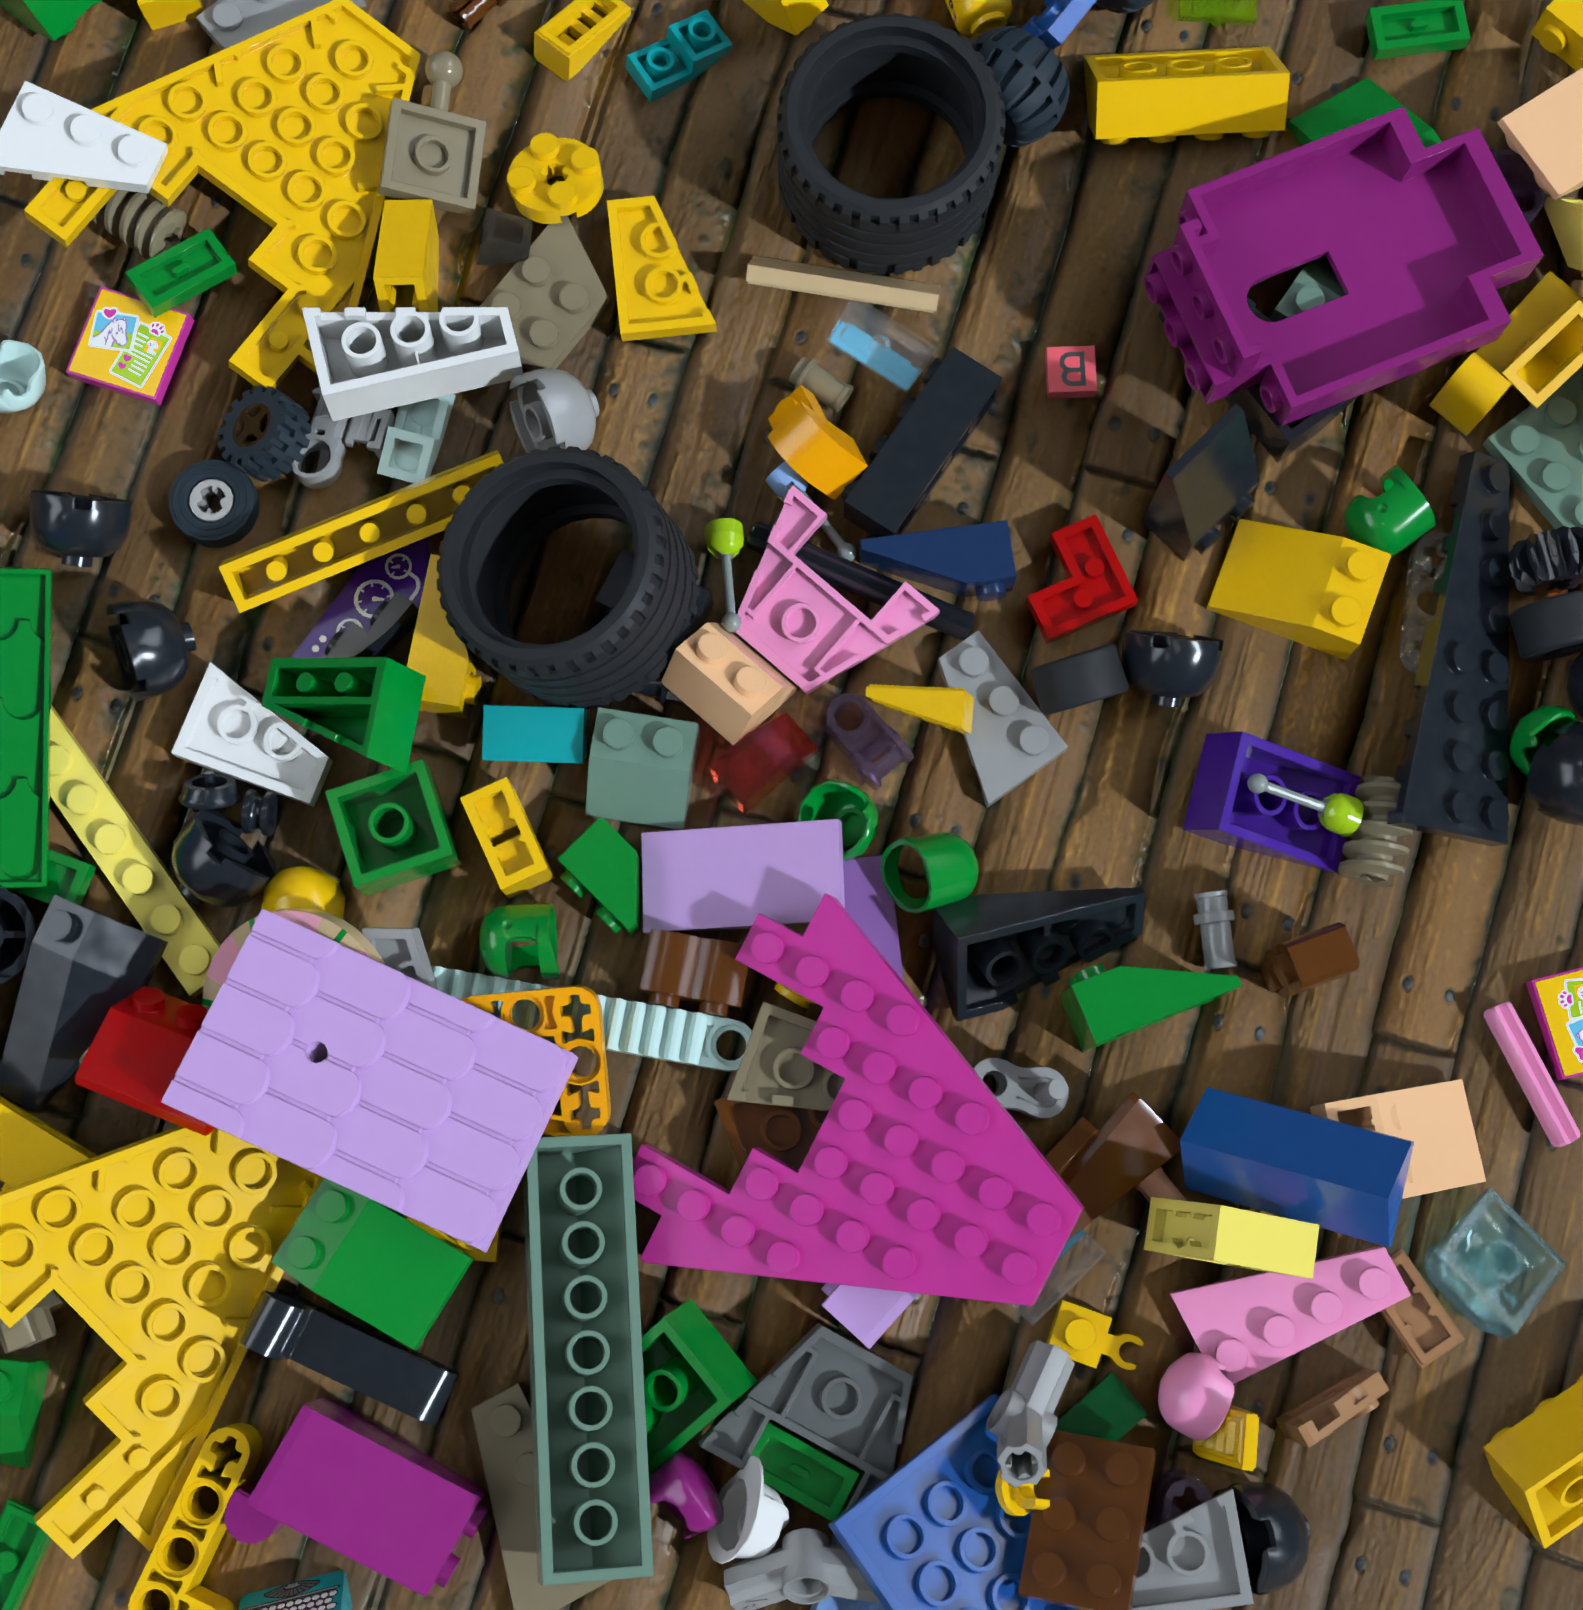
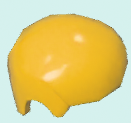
M296 866L279 871L264 888L261 910L263 908L273 912L286 908H311L343 919L346 898L339 881L323 870L313 867Z

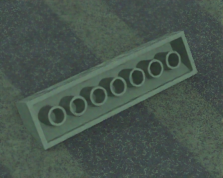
M631 1133L541 1137L523 1175L538 1583L546 1586L654 1576Z

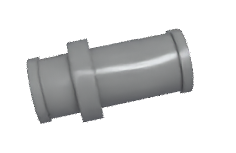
M1227 890L1194 894L1198 914L1193 915L1194 925H1200L1205 962L1204 970L1237 966L1230 921L1235 920L1234 910L1228 909Z

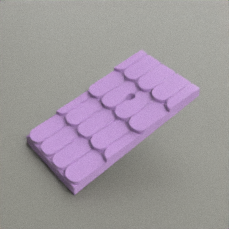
M262 908L251 929V934H248L226 976L225 983L223 982L201 1024L200 1031H197L161 1103L487 1253L578 1061V1057L574 1053L548 1040L503 1021L486 1011L408 977L400 971Z

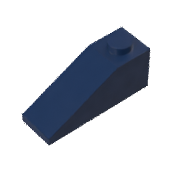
M1007 520L860 540V564L961 597L976 596L979 601L1000 599L1006 595V592L1012 591L1017 577Z

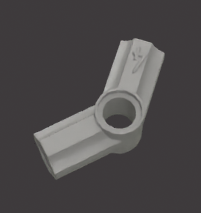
M1037 1340L1029 1345L1011 1387L999 1397L987 1420V1431L997 1436V1462L1001 1466V1479L1016 1488L1023 1484L1037 1485L1047 1471L1046 1447L1055 1432L1058 1420L1057 1416L1053 1413L1075 1365L1070 1359L1069 1353L1054 1344H1046Z
M802 1528L793 1530L783 1537L782 1548L770 1551L767 1555L760 1558L746 1559L731 1564L730 1568L724 1570V1587L728 1593L730 1604L735 1610H756L786 1599L798 1604H814L825 1600L828 1596L881 1604L843 1546L830 1544L828 1536L816 1529Z

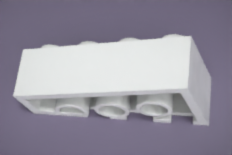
M320 307L302 308L322 396L333 422L512 381L515 376L523 374L519 350L507 307H443L441 312H416L415 307H396V312H366L365 307H345V312H321Z

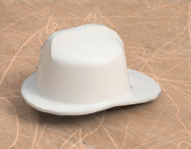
M752 1455L744 1469H740L721 1489L719 1498L723 1505L724 1520L707 1533L709 1553L712 1559L720 1564L727 1563L734 1558L756 1559L767 1555L775 1546L781 1530L789 1523V1510L783 1504L778 1492L764 1484L763 1466L760 1458Z

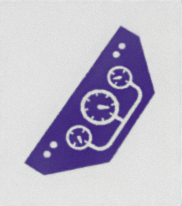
M427 537L362 563L293 654L292 658L326 657L325 650L331 638L338 631H345L351 621L368 632L371 628L370 620L374 611L382 602H389L396 592L411 600L417 608L421 602L430 560Z

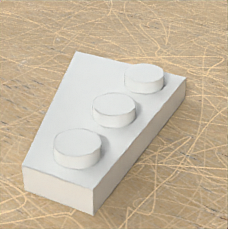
M27 81L24 82L0 129V175H4L5 171L32 174V178L38 180L52 181L53 177L84 181L86 186L148 194L168 153L166 143Z
M210 662L171 753L180 759L231 776L265 790L274 791L279 795L314 807L333 761L272 711L262 707V703Z

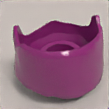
M675 1452L660 1467L649 1474L650 1504L664 1501L675 1518L683 1520L686 1524L683 1533L685 1539L709 1531L723 1522L724 1510L717 1490L705 1470L690 1456L681 1452Z

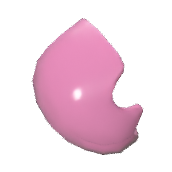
M1192 1352L1186 1353L1171 1363L1160 1380L1158 1392L1159 1409L1166 1423L1195 1441L1206 1440L1215 1433L1228 1414L1234 1395L1233 1383L1220 1371V1369L1225 1370V1365L1208 1354Z

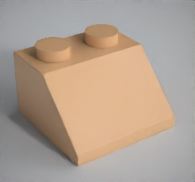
M713 622L705 623L675 649L661 680L664 686L734 747L742 742L798 689L797 685L735 632H727L723 629L721 623Z

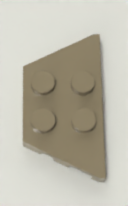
M561 216L562 223L548 224L479 306L508 308L521 365L527 371L544 368L557 369L610 305L608 295L568 216Z

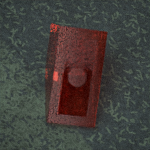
M786 712L747 733L710 765L711 776L745 815L815 755L819 748Z

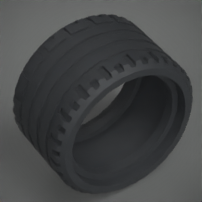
M881 13L873 14V16L866 18L864 16L854 18V21L849 23L843 22L837 25L831 32L826 31L820 35V39L817 42H811L805 48V53L799 55L795 60L794 70L788 72L785 84L781 88L779 106L777 108L779 189L781 190V199L787 210V215L791 222L796 223L798 233L801 237H805L808 240V244L812 248L823 252V256L827 259H834L839 262V265L846 268L849 266L856 268L858 272H876L875 275H885V273L899 275L910 270L916 272L922 270L927 265L934 266L940 263L942 258H949L956 253V248L958 246L963 247L969 241L970 236L976 233L980 227L981 219L985 218L994 192L1004 139L1005 106L1004 101L1000 100L1002 92L999 83H996L994 79L995 74L991 67L986 66L985 58L980 52H975L969 41L961 39L957 32L950 28L946 29L940 26V23L933 20L927 21L915 15L911 17L900 13H893V15H883ZM875 97H899L918 102L943 118L952 127L961 142L965 158L959 168L942 184L923 194L901 199L876 198L858 193L838 182L822 166L812 149V143L822 126L830 118L853 103Z
M554 446L549 447L547 450H532L529 454L523 456L520 454L511 458V461L500 464L487 476H483L478 481V484L467 492L464 500L454 510V515L445 528L444 540L441 541L439 547L440 559L437 560L436 571L439 573V578L436 580L437 590L441 592L439 599L441 607L447 612L445 617L449 625L454 629L457 637L467 645V648L530 697L538 698L543 703L549 705H558L564 708L577 706L578 708L590 709L591 706L595 705L598 707L608 706L609 702L615 700L620 702L627 699V695L637 694L650 681L653 683L659 678V674L668 667L675 649L684 642L686 636L690 635L693 628L691 623L697 614L698 607L696 602L700 593V588L696 584V581L699 579V573L695 565V556L688 547L689 542L685 535L641 481L627 467L616 462L613 458L607 455L601 457L597 451L591 449L581 450L579 447L569 446L566 449ZM598 518L613 519L630 525L633 533L635 554L631 577L621 599L607 617L589 631L568 641L548 645L527 644L517 641L510 623V594L520 565L534 546L554 530L571 522Z

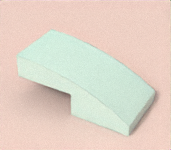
M455 394L398 407L394 427L388 426L377 474L410 483H416L430 477L446 432Z

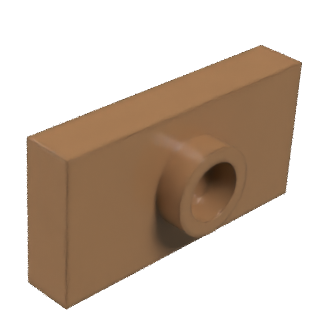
M1397 1249L1390 1254V1257L1411 1296L1379 1312L1416 1366L1422 1369L1464 1341L1465 1338L1404 1250Z

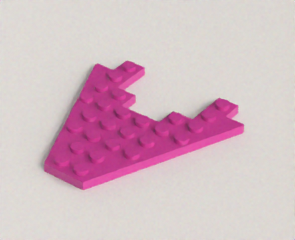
M824 893L804 935L764 914L758 913L735 960L824 1007L800 1054L845 1078V1081L799 1170L759 1147L752 1148L730 1191L652 1145L642 1144L633 1160L634 1197L637 1202L661 1215V1218L640 1260L650 1264L1027 1306L1034 1305L1084 1206L837 898Z

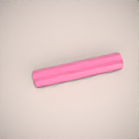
M1502 1002L1487 1009L1484 1012V1018L1550 1143L1554 1147H1563L1576 1141L1580 1137V1130L1513 1005L1510 1002Z

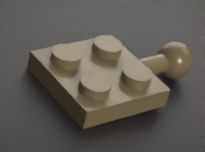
M440 50L431 54L425 64L426 77L430 84H432L430 106L393 98L390 103L378 194L400 200L432 199L434 208L471 217L476 209L486 121L448 112L451 89L461 81L463 67L455 54L446 50Z

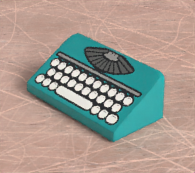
M339 1570L245 1594L240 1600L238 1610H352L353 1606L345 1571Z

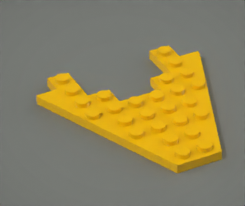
M350 0L330 1L91 109L167 144V156L149 191L152 196L167 207L174 202L199 173L273 228L270 234L249 257L248 267L284 294L229 359V368L255 387L262 385L265 388L271 386L276 389L298 361L317 374L302 308L320 307L321 312H345V307H359L383 212L384 200H386V196L378 194L389 106L393 98L410 102L421 54ZM53 177L52 181H49L24 209L25 217L67 248L117 190L86 186L84 181Z
M177 1126L0 1192V1319L11 1328L54 1289L123 1359L115 1369L82 1399L84 1404L117 1437L33 1516L35 1523L72 1559L115 1518L149 1552L154 1548L248 1350L247 1347L238 1342L262 1290L277 1288L284 1273L271 1260L324 1179L323 1177L217 1128L207 1136Z

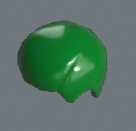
M1562 705L1541 706L1522 717L1516 724L1509 747L1510 756L1525 776L1528 777L1534 755L1541 744L1550 747L1552 742L1560 736L1554 733L1556 729L1562 725L1579 721L1571 710Z
M827 780L813 786L800 803L797 822L839 819L842 822L843 861H849L862 855L877 836L878 811L875 804L864 791L854 785Z

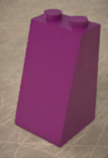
M328 1396L303 1404L246 1502L253 1509L425 1597L435 1588L436 1584L443 1588L447 1586L461 1561V1558L454 1554L464 1535L473 1539L489 1511L481 1505L488 1493L487 1490Z

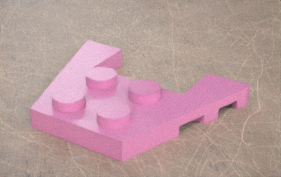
M792 486L787 492L784 506L768 538L767 547L738 610L737 615L741 618V627L735 633L801 690L809 694L933 620L940 613V610L905 581L872 620L865 616L795 556L828 517L822 509L796 487Z

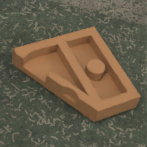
M1363 1368L1275 1418L1287 1439L1310 1448L1330 1435L1349 1419L1361 1417L1379 1406L1377 1399L1388 1392L1389 1388L1379 1371Z

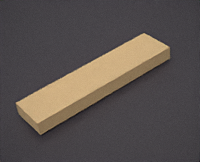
M759 256L752 257L748 263L746 274L748 284L930 313L937 311L941 285Z

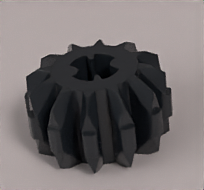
M1562 526L1553 530L1546 529L1538 534H1530L1525 540L1517 541L1508 553L1510 561L1508 567L1511 579L1515 581L1517 590L1522 591L1524 595L1528 596L1537 594L1545 596L1549 593H1561L1563 590L1576 588L1578 584L1583 583V528Z

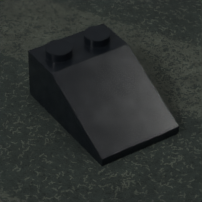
M1235 404L1165 472L1141 521L1183 561L1195 550L1203 555L1222 535L1217 528L1228 517L1234 522L1239 520L1256 501L1251 494L1260 478L1244 410Z

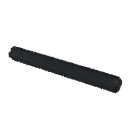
M755 522L748 534L747 546L754 551L764 554L773 527L762 522ZM806 542L795 555L824 581L881 606H884L903 585V583L809 542ZM917 590L940 610V613L925 625L960 640H965L969 636L975 623V615Z

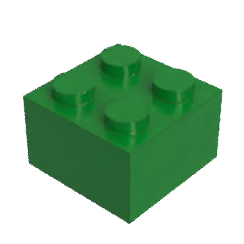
M423 759L409 763L407 774L390 769L325 791L353 885L365 896L462 865L433 771Z

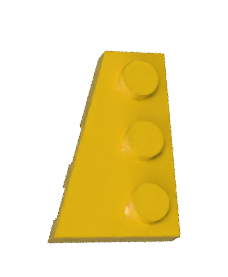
M655 196L607 200L622 342L717 332L716 322L701 297L698 285L687 268L678 249L675 237Z

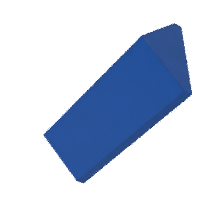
M1211 1087L1206 1088L1180 1139L1186 1189L1293 1220L1318 1224L1321 1228L1382 1246H1392L1414 1141Z

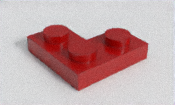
M1096 514L1051 533L1050 542L1068 578L1028 595L1026 600L1046 644L1136 606L1138 598Z

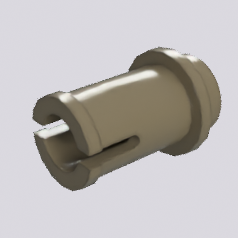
M805 356L802 357L793 369L789 382L795 385L794 390L801 384L811 391L817 400L837 414L850 397L853 386L846 384L820 367L817 358L809 360Z

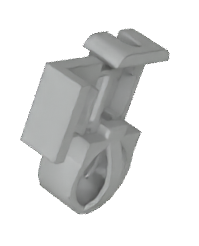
M321 387L315 388L312 394L318 404L310 424L311 433L306 435L310 442L308 448L301 449L300 453L304 456L300 462L294 460L291 464L293 467L292 471L304 486L312 489H322L333 484L342 472L343 460L347 451L342 442L347 447H353L354 442L360 446L361 443L367 444V449L374 451L380 459L388 426L394 427L396 419L391 410H381L333 422L322 396ZM320 450L316 473L301 472V464L305 457L312 452Z

